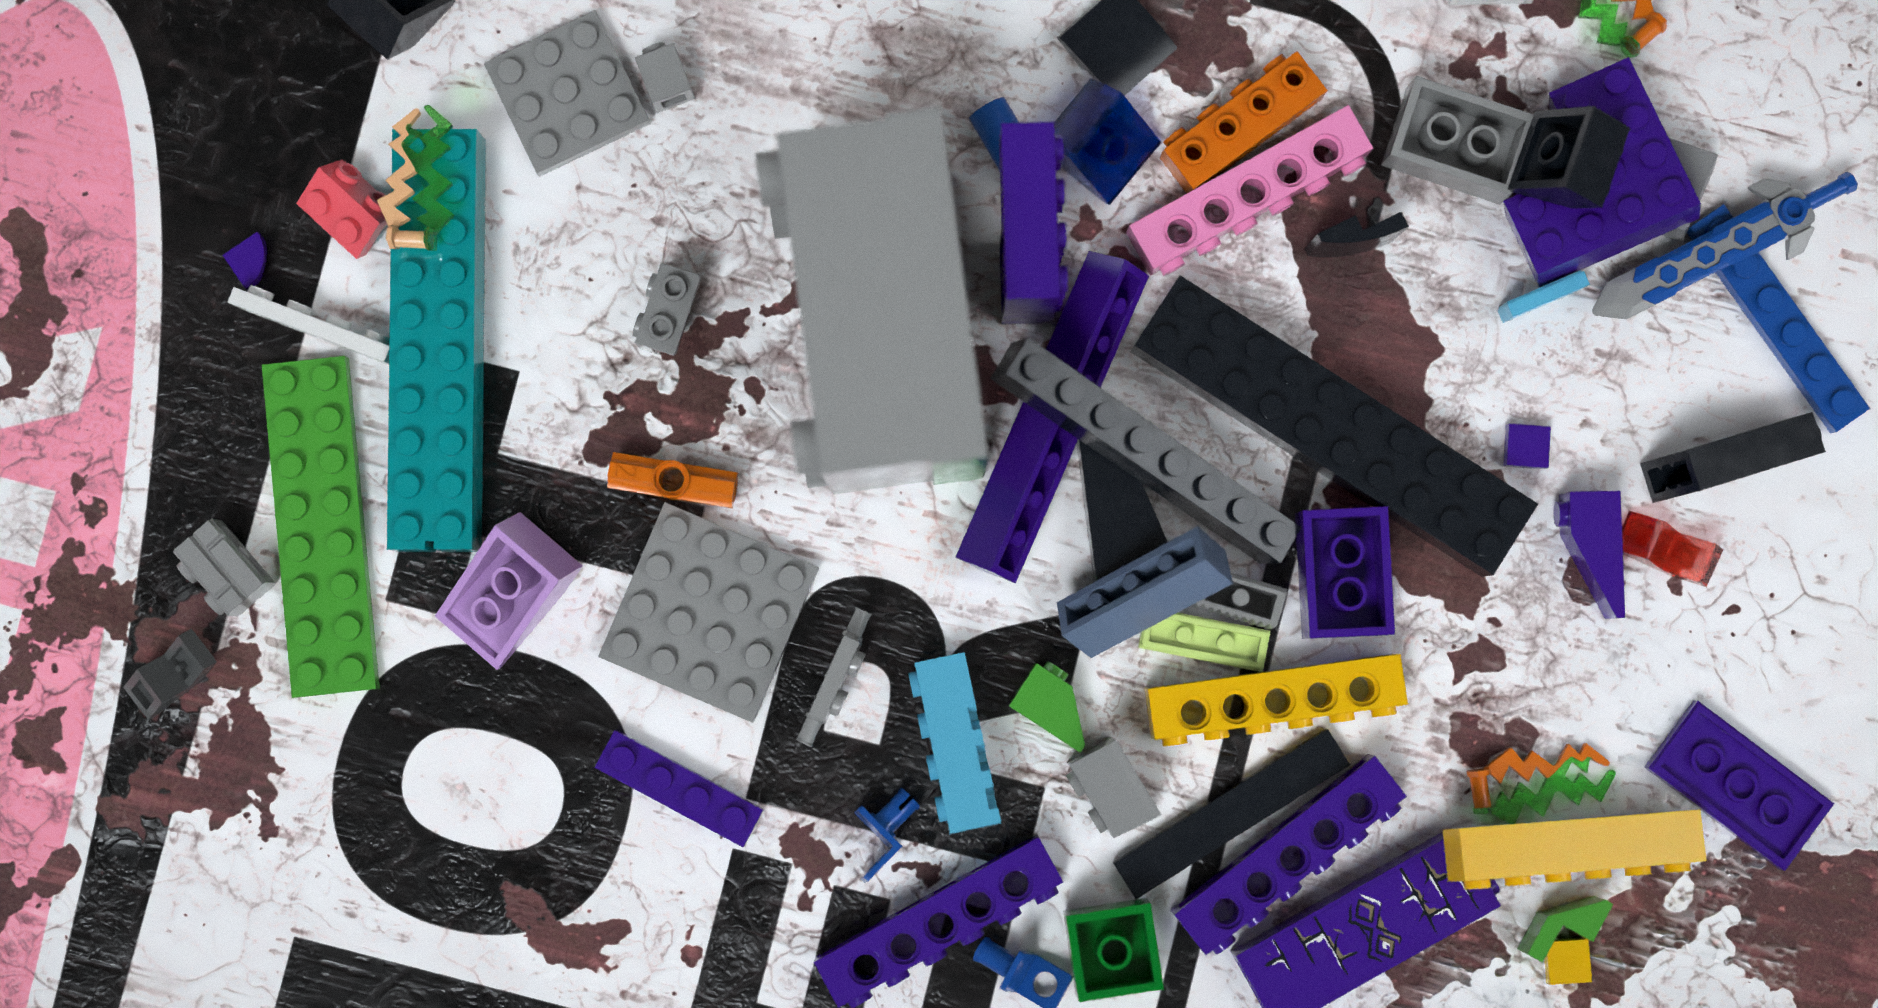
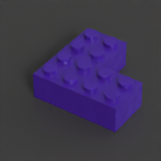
M1629 57L1549 92L1550 110L1595 106L1630 127L1624 151L1619 159L1603 208L1572 209L1521 194L1503 201L1505 216L1539 288L1699 219L1701 202Z
M1054 122L1001 123L999 137L1001 197L999 254L1002 324L1052 323L1055 312L1061 311L1065 292L1068 291L1067 266H1059V263L1062 262V256H1064V249H1066V223L1057 221V213H1062L1063 205H1065L1064 178L1056 179V171H1061L1064 147L1063 135H1055Z

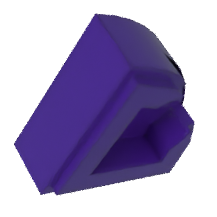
M256 232L223 254V257L246 290L249 289L250 285L257 286L263 277L262 273L266 264L267 246L263 236Z

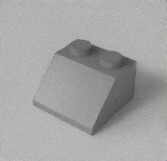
M1109 737L1067 762L1072 772L1065 776L1078 797L1086 793L1094 807L1088 811V814L1100 834L1108 830L1110 835L1116 838L1162 815L1116 739Z

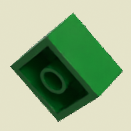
M1147 898L1063 910L1075 994L1078 1002L1164 990L1152 907Z

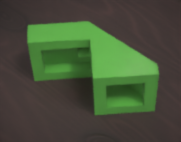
M1591 896L1538 911L1517 949L1543 963L1562 926L1593 942L1613 904L1597 896Z

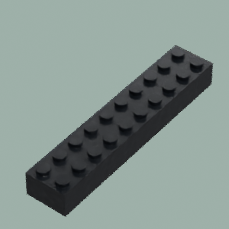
M1179 275L1130 351L1372 507H1388L1390 519L1481 577L1495 574L1538 506V503L1181 275Z

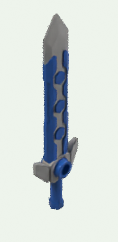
M1845 172L1839 175L1836 180L1806 195L1798 188H1790V183L1770 179H1762L1750 185L1748 190L1762 200L1767 199L1769 202H1763L1712 228L1710 232L1661 257H1655L1608 281L1597 299L1592 313L1595 316L1627 320L1674 296L1678 291L1785 239L1787 235L1788 239L1785 240L1786 260L1804 253L1815 229L1813 226L1811 227V224L1815 221L1813 210L1843 194L1848 195L1856 191L1858 183L1854 175Z

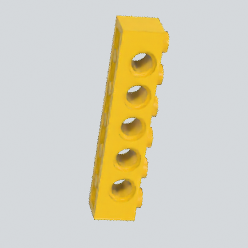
M1401 654L1381 655L1144 688L1151 739H1162V746L1188 743L1187 735L1201 733L1204 734V741L1229 738L1230 729L1244 727L1246 735L1271 732V724L1287 722L1288 729L1313 726L1312 718L1329 716L1330 723L1355 720L1354 712L1371 710V717L1389 716L1397 714L1396 706L1408 705ZM1357 677L1363 678L1369 687L1367 696L1361 701L1354 700L1349 691L1351 682ZM1315 683L1322 684L1327 691V699L1319 707L1311 705L1307 697L1309 688ZM1275 688L1281 690L1286 699L1284 708L1277 713L1271 712L1265 704L1266 695ZM1232 694L1240 696L1244 702L1242 714L1234 719L1229 718L1223 710L1225 699ZM1195 700L1201 705L1203 714L1197 723L1190 725L1182 719L1181 709L1187 701Z

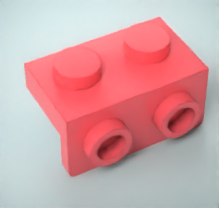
M344 160L320 166L296 203L356 259L366 256L383 228L387 225L377 202L385 194L377 191L361 176L360 171L355 166Z

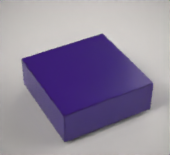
M1507 424L1505 426L1503 466L1534 469L1549 468L1551 426Z

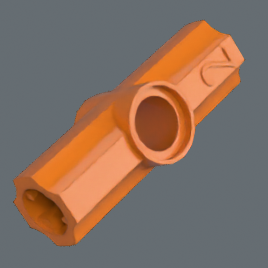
M613 452L608 469L607 488L733 509L739 473L684 464L675 460H660ZM670 470H680L684 476L682 486L673 492L666 491L663 486L664 475Z

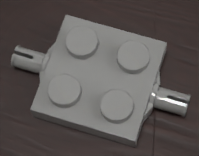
M855 608L846 631L843 630L842 632L844 636L810 711L805 714L806 719L796 738L797 741L812 747L821 725L825 723L830 714L834 716L839 715L849 693L842 690L848 675L856 677L866 656L859 649L862 645V634L872 614Z

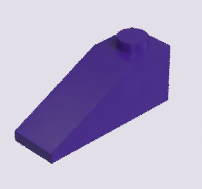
M1579 491L1559 494V502H1555L1553 508V519L1555 526L1560 527L1562 541L1604 618H1625L1621 491Z

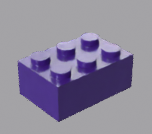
M1388 507L1302 510L1295 513V523L1302 527L1296 536L1302 639L1395 635Z

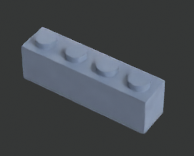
M1199 526L1189 530L1058 601L1057 608L1062 636L1090 658L1095 657L1233 584L1226 550Z

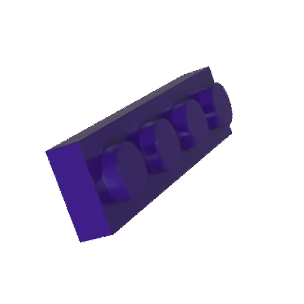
M614 730L594 767L741 847H744L764 811L760 806L618 730Z

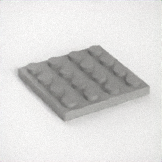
M664 502L598 657L753 723L811 590L819 567Z

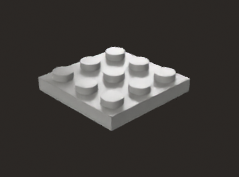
M596 10L483 63L539 177L651 124Z

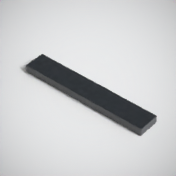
M1325 728L1112 863L1134 898L1138 899L1345 769L1350 763L1330 731Z

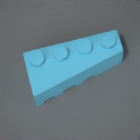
M965 652L916 662V671L910 672L908 675L913 698L922 696L925 713L917 714L922 739L930 738L933 754L927 755L926 760L931 781L939 779L942 796L934 797L939 822L948 821L950 834L1001 823Z

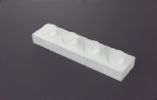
M250 285L248 292L233 287L228 303L247 312L389 365V337L368 329L364 336L351 332L349 330L352 323L329 314L325 321L311 316L312 308L292 300L288 301L287 306L280 305L272 301L273 293Z

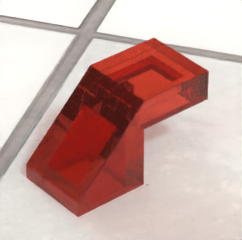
M1630 510L1622 526L1624 555L1669 576L1707 588L1724 550L1718 544L1680 533L1666 521Z

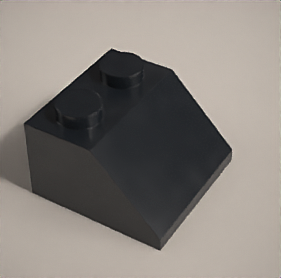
M329 0L327 6L372 45L375 50L389 60L414 47L454 5L456 0Z
M1595 106L1535 111L1508 190L1572 209L1603 208L1619 159L1624 151L1630 127Z

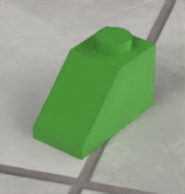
M1049 661L1046 662L1044 667L1035 663L1008 706L1081 753L1085 747L1073 687L1065 682L1069 674Z

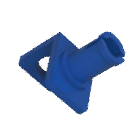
M902 788L876 815L874 813L870 814L863 806H860L854 812L889 848L860 878L864 883L868 882L902 847L895 839L894 832L920 808L913 798L899 810V806L910 796Z
M985 937L981 941L973 956L975 962L983 964L1004 977L1000 989L1005 992H1017L1042 1008H1058L1073 980L1071 974L1036 953L1020 950L1015 955L993 942L989 937ZM1042 972L1051 973L1057 981L1056 991L1049 997L1040 996L1034 988L1035 978Z

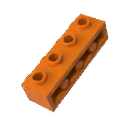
M1298 51L1287 59L1283 54L1277 56L1263 68V71L1266 73L1263 77L1254 83L1250 78L1243 81L1230 92L1233 99L1222 107H1219L1217 103L1212 104L1197 116L1199 124L1188 132L1182 127L1163 142L1166 148L1163 149L1160 159L1186 194L1221 175L1322 100L1328 90Z

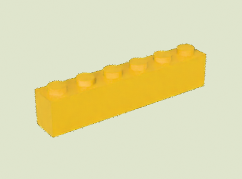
M1701 810L1443 829L1448 881H1464V889L1491 888L1490 879L1504 878L1505 886L1531 884V876L1545 875V883L1572 881L1571 872L1583 871L1585 872V879L1612 878L1611 869L1624 868L1625 876L1652 874L1651 866L1664 865L1665 873L1691 871L1690 863L1707 861Z

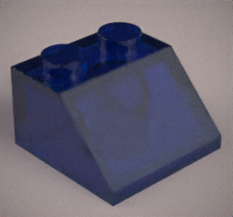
M1092 78L1089 79L1054 122L1055 135H1063L1064 157L1063 162H1061V168L1108 205L1114 201L1162 143L1121 91Z

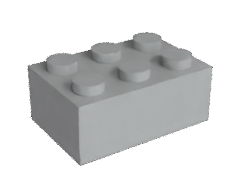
M1416 76L1406 88L1381 166L1496 204H1501L1512 194V191L1508 190V186L1534 114Z

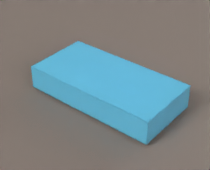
M1580 270L1501 305L1497 311L1502 322L1505 323L1578 292L1590 285L1585 272Z

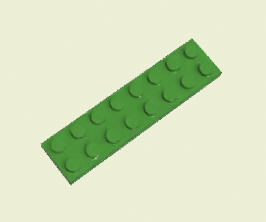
M338 356L262 365L292 698L380 689L349 358Z

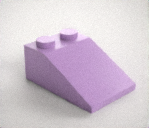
M519 512L493 527L435 617L498 670L562 597L583 565Z

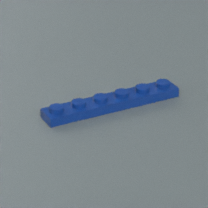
M1723 204L1690 226L1687 234L1691 240H1694L1734 217ZM1759 252L1732 266L1729 265L1715 272L1830 434L1838 432L1870 409Z

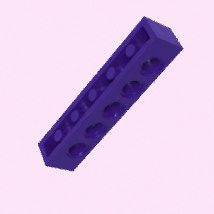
M1367 754L1170 911L1205 955H1208L1211 951L1217 955L1236 940L1233 934L1245 924L1252 928L1260 923L1269 914L1266 908L1280 898L1284 902L1294 896L1302 888L1300 881L1311 872L1319 875L1335 862L1333 855L1346 845L1348 849H1351L1362 842L1369 835L1366 829L1379 819L1383 823L1396 815L1402 809L1399 802L1406 798L1407 795L1377 757ZM1355 793H1361L1366 799V808L1358 816H1352L1347 809V801ZM1328 819L1333 825V834L1329 840L1318 842L1314 837V827L1320 820ZM1288 846H1297L1300 851L1298 864L1292 868H1284L1280 862L1281 852ZM1263 872L1267 877L1266 889L1260 894H1250L1247 890L1248 878L1253 873ZM1221 899H1231L1234 903L1233 915L1224 921L1215 919L1213 915L1215 904Z
M1036 834L816 956L814 964L837 1007L839 1008L848 1003L850 1008H854L873 997L871 989L884 982L889 988L910 976L908 969L923 961L925 967L938 962L948 955L945 948L959 940L962 946H965L979 939L985 934L982 928L995 920L1000 925H1003L1022 914L1019 907L1034 899L1038 905L1051 899L1059 893L1056 886L1064 882L1039 836ZM1012 871L1022 872L1027 877V885L1019 893H1010L1003 887L1005 876ZM974 892L985 893L990 898L989 908L981 914L970 912L966 907V900L969 895ZM945 913L952 918L953 927L948 933L940 935L930 929L928 922L934 914ZM898 934H908L915 940L916 947L912 953L900 955L892 948L891 941ZM864 954L873 956L879 966L878 970L869 976L861 975L854 966L856 958Z

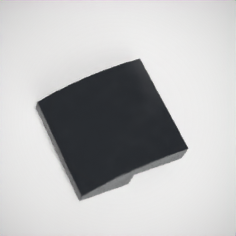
M1098 0L1057 37L1082 70H1087L1110 101L1115 103L1122 99L1178 48L1138 0Z
M1401 211L1363 230L1355 215L1318 233L1304 250L1307 256L1320 258L1360 254L1393 242L1409 225Z

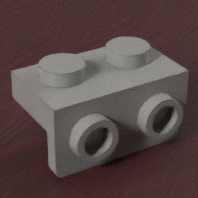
M663 263L660 264L657 274L652 273L646 289V297L649 300L645 312L639 313L633 329V336L636 337L635 344L641 350L657 354L658 351L669 355L677 354L701 281L698 274Z

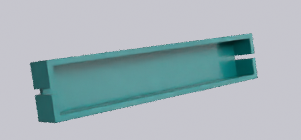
M392 129L393 141L401 136L394 129ZM408 129L409 136L402 141V143H405L403 149L414 165L417 174L404 181L415 191V194L396 207L410 219V221L398 229L403 231L429 232L430 245L428 249H391L387 550L396 552H436V550L443 552H477L482 545L486 139L477 129H438V137L431 129ZM392 149L393 174L404 165L405 160Z

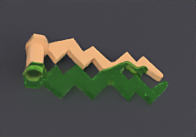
M428 104L424 106V109L437 125L424 135L420 131L411 128L421 116V112L417 108L392 126L401 136L388 143V145L405 160V163L386 179V182L394 191L377 200L388 225L386 240L390 249L422 248L437 251V234L454 217L452 212L436 201L453 184L432 168L434 161L451 150L449 145L439 139L454 126ZM419 138L427 147L417 154L408 146ZM418 174L430 184L412 198L414 202L427 211V213L417 217V220L424 224L426 228L424 231L399 230L398 228L410 221V219L396 207L415 194V191L404 181Z

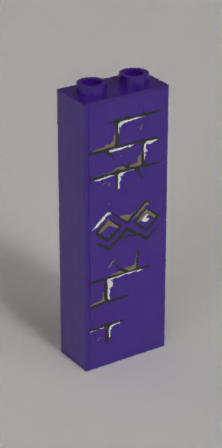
M1442 831L1230 952L1262 1008H1322L1501 907L1496 897V894L1500 893V889L1495 879H1490L1491 888L1464 889V881H1448Z

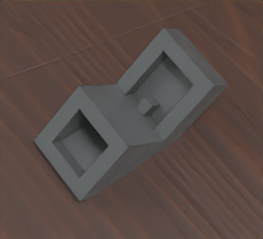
M190 629L179 635L164 655L138 668L123 688L149 721L201 682L217 661L195 632Z

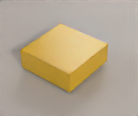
M1556 939L1544 959L1547 984L1592 982L1588 939Z

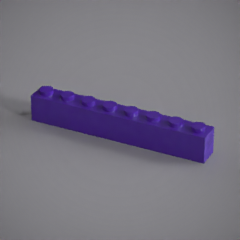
M1089 251L1046 350L1101 388L1149 275L1126 259ZM1024 401L955 558L979 570L1015 584L1078 441L1075 436Z

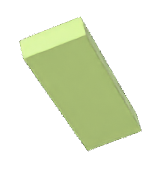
M1176 613L1140 632L1138 648L1263 672L1271 631Z

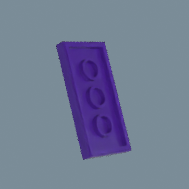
M1693 700L1644 767L1782 871H1786L1835 804L1696 700Z

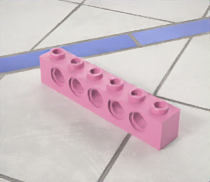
M1347 105L1129 225L1126 234L1149 275L1151 276L1161 271L1162 275L1166 276L1185 265L1182 259L1196 250L1199 256H1202L1220 246L1222 243L1219 238L1233 231L1238 236L1258 224L1255 218L1265 212L1270 211L1271 215L1275 216L1294 204L1292 200L1294 196L1306 191L1308 196H1311L1331 184L1328 178L1342 171L1344 176H1347L1367 164L1364 158L1372 151L1373 146L1350 106ZM1324 146L1328 148L1333 155V162H1319L1314 156V147ZM1280 166L1291 167L1296 172L1297 181L1290 184L1281 181L1277 175V168ZM1248 185L1257 188L1261 194V201L1255 204L1246 202L1241 196V188ZM1210 205L1220 207L1225 214V221L1219 224L1209 222L1204 215V208ZM1173 225L1184 227L1189 234V241L1183 244L1174 243L1168 237L1167 229Z

